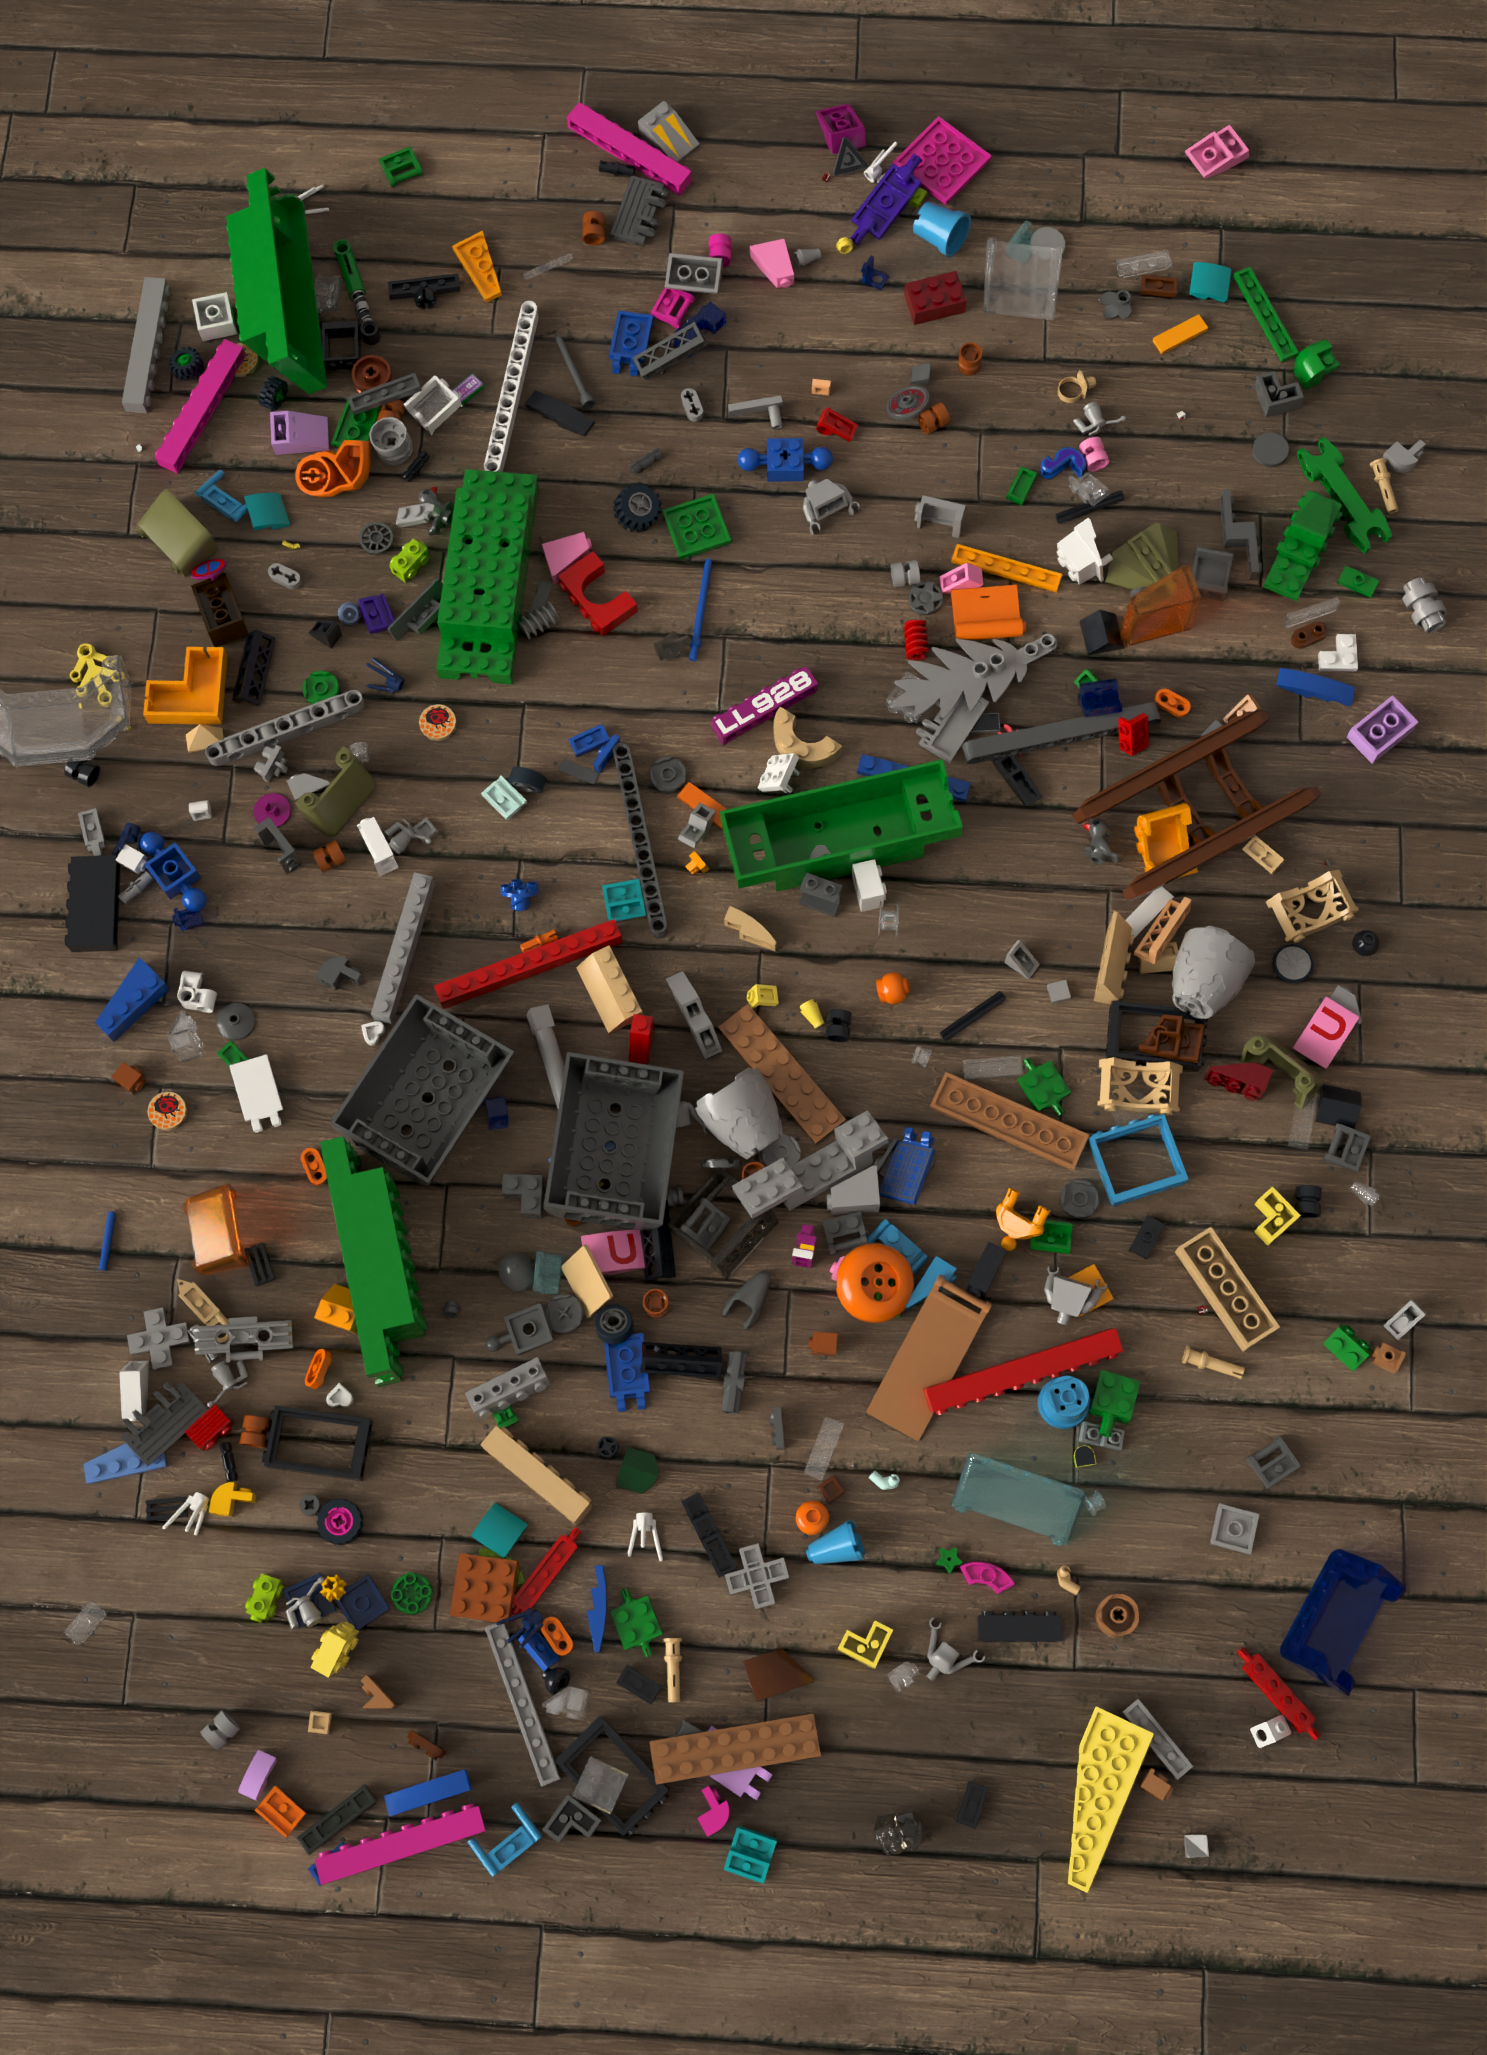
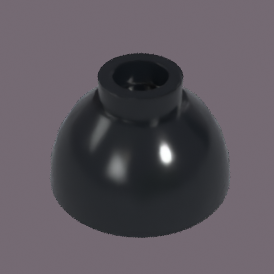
M1362 930L1353 937L1352 946L1359 955L1371 956L1379 948V939L1374 932Z
M557 1667L544 1671L542 1678L545 1680L546 1689L551 1695H559L566 1689L570 1681L569 1670Z

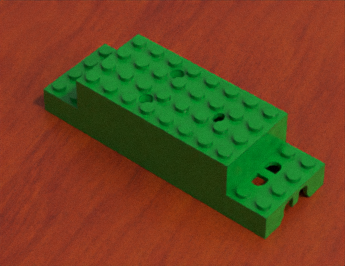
M262 168L247 175L246 186L249 191L248 202L250 206L226 216V229L229 236L228 245L231 253L230 261L233 270L232 277L234 279L233 290L236 296L235 306L240 329L239 339L242 344H245L281 374L289 378L290 381L294 382L308 394L327 388L304 202L295 194H287L282 197L274 196L281 193V190L277 186L269 189V184L275 180V176L266 168Z
M465 469L463 487L456 490L437 621L441 640L436 670L441 679L458 680L461 673H469L471 678L479 679V674L488 676L489 680L493 683L511 685L513 683L520 631L518 621L521 622L539 490L537 475ZM469 539L472 540V543L465 544V541ZM506 542L509 546L502 547V544ZM484 590L485 593L483 595H476L474 591ZM468 642L473 643L472 652L463 650V645ZM481 644H489L491 650L487 653L480 652Z
M943 759L720 811V820L738 889L774 881L776 892L800 887L806 873L829 880L851 875L852 866L856 863L875 859L876 865L884 867L923 858L925 845L961 837L963 830L959 812L954 809L953 796L949 792L948 775ZM923 795L927 798L928 803L918 805L916 798ZM931 811L932 819L924 821L920 813ZM820 823L822 826L816 829L814 824ZM875 827L881 829L882 834L880 836L874 834L873 829ZM757 834L762 842L751 844L749 839L752 835ZM817 845H825L831 853L810 859L811 853ZM764 850L765 858L763 860H756L753 853Z
M344 1136L322 1141L320 1145L366 1375L369 1378L376 1377L375 1383L378 1387L402 1382L401 1376L404 1375V1370L397 1358L400 1356L398 1344L395 1345V1343L426 1336L425 1330L428 1329L426 1319L421 1314V1311L424 1310L423 1303L419 1295H417V1292L420 1291L419 1284L415 1276H413V1273L416 1272L414 1261L409 1257V1254L412 1253L410 1242L405 1238V1235L408 1234L407 1226L403 1219H401V1216H404L402 1204L397 1200V1197H400L398 1185L396 1186L393 1178L390 1177L389 1172H386L383 1167L360 1172L359 1167H362L360 1156L357 1155L353 1146L351 1147V1143L347 1142Z

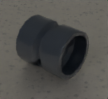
M75 754L68 760L64 774L75 781L78 780L79 783L87 787H92L100 775L101 768L99 765L90 761L87 762L86 759Z
M843 1009L827 1011L826 1023L829 1025L826 1026L825 1039L833 1042H848L850 1040L851 1029L848 1027L851 1025L852 1018L850 1011Z
M1314 1185L1296 1186L1295 1196L1298 1202L1295 1203V1210L1301 1215L1300 1217H1320L1321 1204L1318 1201L1322 1197V1188Z

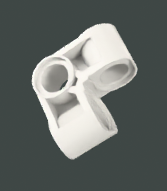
M184 970L181 974L177 993L178 1000L186 1009L212 1013L217 993L210 989H200L203 973ZM186 996H192L190 1000L184 1001Z

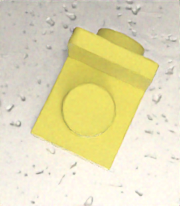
M761 984L754 985L747 993V1001L750 1007L754 1009L758 1005H778L777 987Z

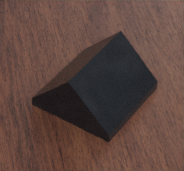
M1100 609L1080 620L1088 655L1124 649L1116 614Z
M1323 1084L1315 1122L1332 1126L1342 1124L1355 1129L1362 1107L1361 1092Z

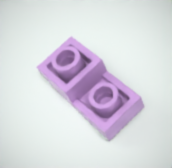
M258 1750L243 1777L238 1792L257 1801L267 1785L266 1779L277 1763V1759Z

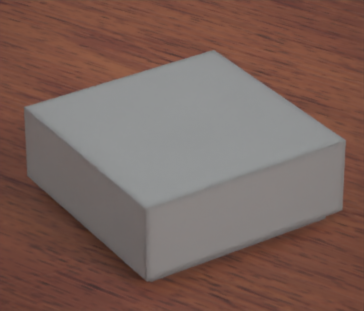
M427 817L412 827L415 834L430 839L438 834V830ZM420 839L423 844L426 843L424 839Z
M1066 980L1047 984L1052 1004L1071 999Z

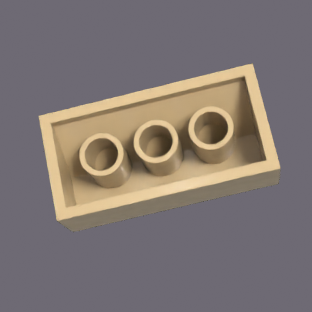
M610 945L592 953L576 967L608 1034L632 1024L633 1014L643 1015Z

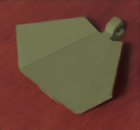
M1155 522L1111 553L1113 560L1109 562L1105 583L1130 590L1146 587L1148 588L1149 595L1164 585L1169 597L1179 590L1171 580L1179 574L1177 531Z

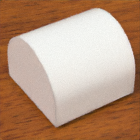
M209 800L189 803V812L193 821L212 818Z

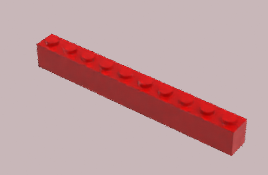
M613 919L434 985L442 1008L446 1009L589 956L609 945L613 947L623 943L616 921Z
M1110 1328L923 1388L930 1412H936L937 1415L948 1412L947 1408L949 1407L962 1408L967 1406L966 1402L968 1401L980 1402L986 1400V1396L993 1394L994 1397L1005 1393V1389L1011 1387L1012 1390L1023 1388L1024 1383L1030 1381L1031 1384L1042 1382V1377L1049 1375L1050 1378L1062 1375L1061 1371L1069 1369V1372L1081 1369L1080 1365L1088 1363V1366L1100 1363L1099 1359L1104 1357L1107 1360L1119 1357L1118 1353L1123 1352L1116 1328Z

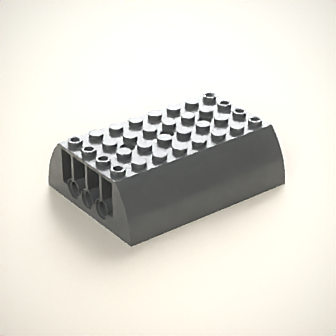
M416 994L330 1122V1125L356 1147L416 1183L429 1186L510 1063L515 1052ZM447 1062H453L455 1065L451 1071L444 1069V1065ZM426 1094L433 1095V1100L430 1103L423 1102V1097ZM410 1126L412 1128L411 1134L403 1135L402 1129Z
M567 1052L544 1210L558 1218L633 1230H647L662 1226L684 1071ZM613 1104L618 1105L621 1109L620 1113H612L610 1106ZM612 1142L615 1145V1150L608 1152L604 1147L605 1143ZM601 1180L608 1181L610 1184L609 1189L602 1190L599 1187V1182Z

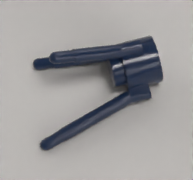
M372 658V661L386 672L370 663H367L366 666L387 678L385 684L388 687L367 684V687L387 691L392 694L395 691L400 692L405 679L376 658Z
M126 823L112 855H116L118 850H122L126 841L134 842L135 840H137V851L141 852L140 840L143 834L139 833L140 827L138 825Z
M528 1608L522 1613L496 1622L498 1626L524 1617L522 1620L523 1627L506 1641L507 1643L512 1642L526 1630H531L519 1646L523 1648L537 1630L543 1626L544 1618L536 1609L531 1610V1608Z

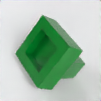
M511 1405L507 1409L493 1413L500 1429L502 1427L508 1428L519 1422Z

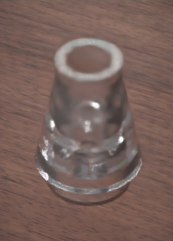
M1355 1181L1350 1188V1191L1366 1206L1370 1205L1373 1207L1381 1196L1377 1192L1378 1189Z

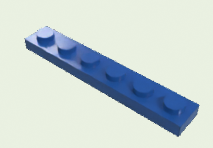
M862 754L857 774L872 776L910 766ZM948 777L949 792L952 793L953 799L966 802L971 782Z

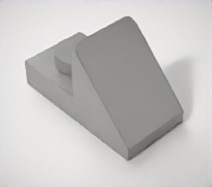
M1411 1299L1384 1324V1327L1399 1340L1427 1313Z

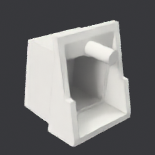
M1089 518L1075 526L1072 533L1057 543L1058 562L1063 568L1066 566L1069 570V577L1072 581L1076 580L1079 585L1094 576H1097L1103 582V566L1113 560L1110 554L1102 559L1100 558L1094 541L1096 535Z

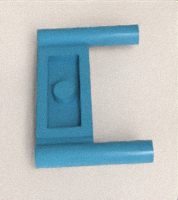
M219 470L197 489L195 493L198 497H202V501L229 519L237 522L248 512L246 504L242 505L214 485L225 475L222 470Z
M886 1219L868 1236L869 1243H873L878 1239L881 1243L898 1250L909 1262L913 1275L929 1258Z
M518 1802L511 1808L523 1825L488 1854L484 1852L474 1837L467 1842L492 1877L543 1837Z

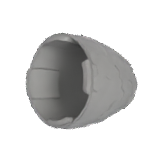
M1206 926L1205 928H1193L1187 931L1176 955L1173 969L1172 999L1175 1006L1183 1012L1190 1011V1015L1198 1019L1212 1017L1224 1008L1242 989L1255 964L1253 950H1249L1246 945L1230 935L1227 930L1218 927Z
M751 1068L745 1069L735 1076L734 1082L716 1094H713V1092L708 1093L697 1101L695 1111L709 1131L724 1145H727L745 1159L754 1156L783 1136L777 1104L769 1084H767L758 1068L754 1070Z

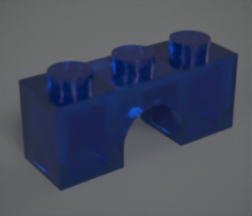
M710 301L703 305L695 316H691L682 328H678L674 333L695 322L699 330L705 329L715 334L726 324V314ZM694 328L687 332L686 339L692 340L697 337ZM674 339V345L677 348L680 347L681 340Z

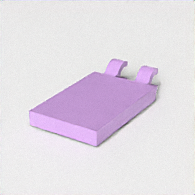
M711 1726L708 1731H713L717 1729ZM762 1767L710 1775V1777L739 1797H742L745 1792L757 1800L761 1793L750 1786V1782L755 1774L768 1782L772 1774Z

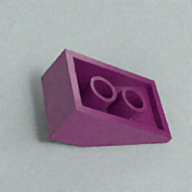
M849 103L816 111L827 146L832 154L839 153L842 138L847 137L856 150L866 146L865 127Z

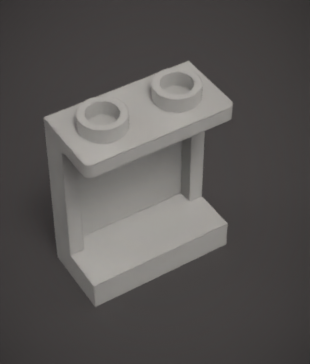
M922 495L921 502L917 501L914 521H917V528L919 529L923 520L952 526V537L959 538L966 505Z

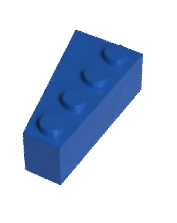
M139 957L95 1023L114 1042L162 998L170 988Z

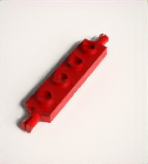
M575 1527L568 1537L561 1535L514 1596V1608L511 1616L534 1607L578 1549L574 1541L582 1533Z
M1244 1647L1237 1651L1245 1661L1242 1669L1300 1734L1306 1731L1314 1741L1318 1739L1321 1734L1312 1726L1316 1718L1260 1654L1251 1656Z

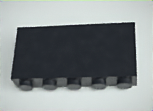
M117 855L71 857V863H68L70 881L67 882L69 899L66 900L68 917L65 919L68 933L65 935L64 941L65 946L71 952L117 951L119 898L117 896L120 895L121 865L116 861Z

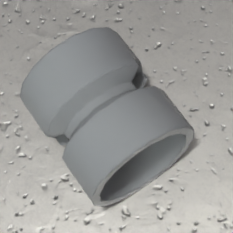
M917 560L906 561L905 565L901 562L891 564V577L894 588L905 586L906 583L909 585L920 584Z
M223 1710L213 1718V1724L208 1723L200 1732L205 1740L218 1751L228 1743V1737L233 1738L241 1730L239 1725Z

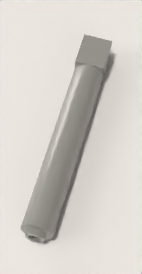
M549 1005L530 1008L526 1016L532 1036L536 1037L558 1109L565 1065L553 1030L555 1024Z

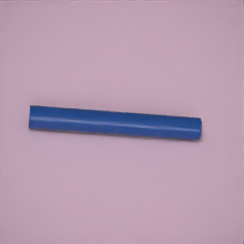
M108 1212L99 1264V1270L107 1271L116 1216L115 1212Z

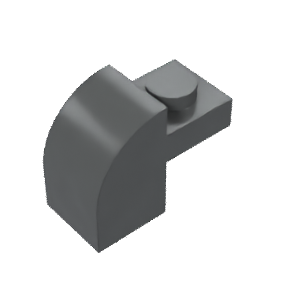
M345 957L329 959L323 964L316 976L320 983L334 990L338 988L343 978L359 986L364 980L360 974L361 971L351 966V963Z

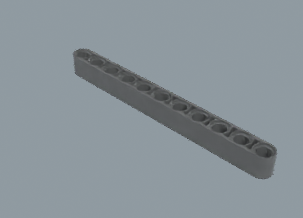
M1150 702L965 742L962 748L967 764H976L1119 733L1118 719L1120 717L1131 720L1144 713L1148 715V727L1159 724L1162 719L1157 704Z
M618 743L613 749L649 926L652 936L661 939L668 933L667 921L632 756L627 744ZM620 752L627 753L625 756H618ZM624 769L630 770L629 773H622L621 771ZM627 786H633V787H634V788H633L632 790H630V791L625 790V788H626ZM631 803L638 804L635 808L629 807ZM635 820L641 821L639 825L632 824ZM639 837H642V838L645 839V840H644L643 842H641V843L636 842V839L639 838ZM641 855L649 856L646 860L640 859ZM646 872L652 873V876L646 878L643 876V874ZM649 890L656 891L654 895L647 894ZM654 907L660 909L657 913L650 911ZM656 925H662L664 927L660 931L654 929Z

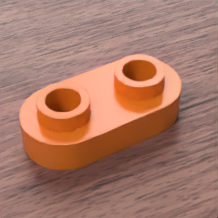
M1160 689L1156 693L1155 703L1159 708L1178 718L1188 715L1191 705L1187 699L1169 689ZM1165 698L1167 702H1162L1161 699ZM1181 707L1183 711H1179L1177 708Z
M314 1148L305 1149L301 1153L300 1159L308 1179L313 1185L321 1186L327 1182L322 1157ZM314 1156V1161L309 1162V1157ZM321 1173L322 1177L320 1179H316V1175Z
M319 1349L315 1353L305 1377L306 1386L317 1389L323 1384L326 1371L332 1362L329 1351Z
M555 1617L544 1619L541 1631L552 1649L558 1655H568L573 1649V1641L564 1626ZM550 1624H555L556 1626L553 1632L548 1630ZM562 1641L567 1643L565 1649H561L559 1646Z

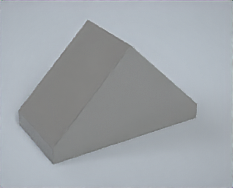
M1017 940L1005 959V964L1027 979H1030L1040 965L1020 940Z

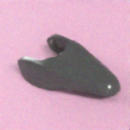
M763 1270L749 1279L727 1300L722 1315H729L734 1302L740 1300L753 1310L749 1319L744 1322L743 1328L748 1330L758 1322L762 1313L771 1281V1274Z

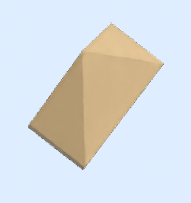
M199 724L186 734L189 753L206 750L210 744L224 739L223 728Z

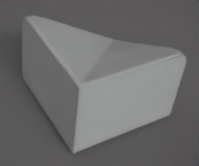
M1206 1834L1184 1835L1185 1856L1187 1858L1209 1857Z

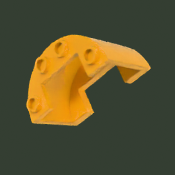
M1186 803L1138 817L1137 826L1134 827L1135 835L1139 840L1136 843L1138 853L1142 854L1146 866L1145 872L1189 849L1187 825L1192 824L1190 807ZM1195 868L1180 877L1197 873L1198 870Z

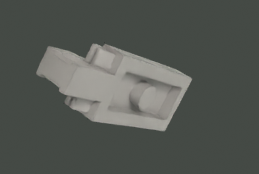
M431 503L401 507L398 510L396 525L406 527L428 523L430 517L440 516L441 509Z
M97 808L78 813L88 852H93V856H102V849L106 848V843Z

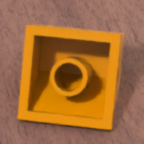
M334 1284L321 1299L314 1318L323 1323L357 1334L358 1330L350 1290Z

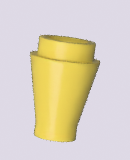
M813 999L800 1006L801 1013L815 1029L825 1023L818 1004Z

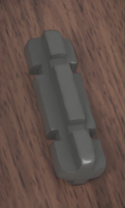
M655 448L652 450V453L645 454L637 460L638 462L635 461L630 464V470L636 474L641 471V468H646L655 462V459L658 460L662 457L661 450Z

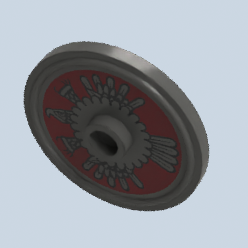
M909 386L900 389L889 398L886 405L887 413L895 420L914 418L928 407L930 395L921 386Z

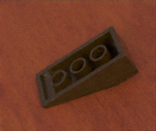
M226 573L218 575L214 580L210 578L191 585L214 647L249 635Z

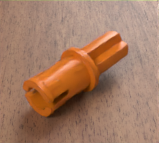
M553 929L540 936L536 935V938L521 944V951L524 953L558 940L555 930Z

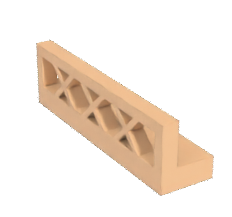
M1184 897L1182 902L1178 903L1170 899L1134 951V955L1155 964L1189 914L1192 900ZM1171 907L1176 909L1172 915L1169 913ZM1168 921L1165 927L1161 928L1160 922ZM1159 934L1157 939L1155 941H1152L1151 936ZM1151 947L1149 954L1142 952V949Z

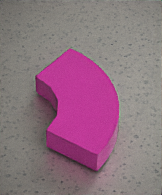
M971 1562L960 1566L969 1585L976 1583L985 1584L991 1587L996 1594L1015 1585L1013 1579L998 1566L985 1562Z

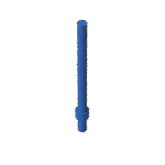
M705 559L694 633L690 640V661H697L698 649L701 647L702 640L700 636L712 567L711 559Z

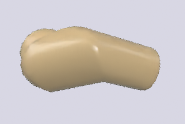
M1066 1565L1061 1566L1057 1571L1059 1585L1077 1595L1081 1586L1071 1581L1070 1568Z

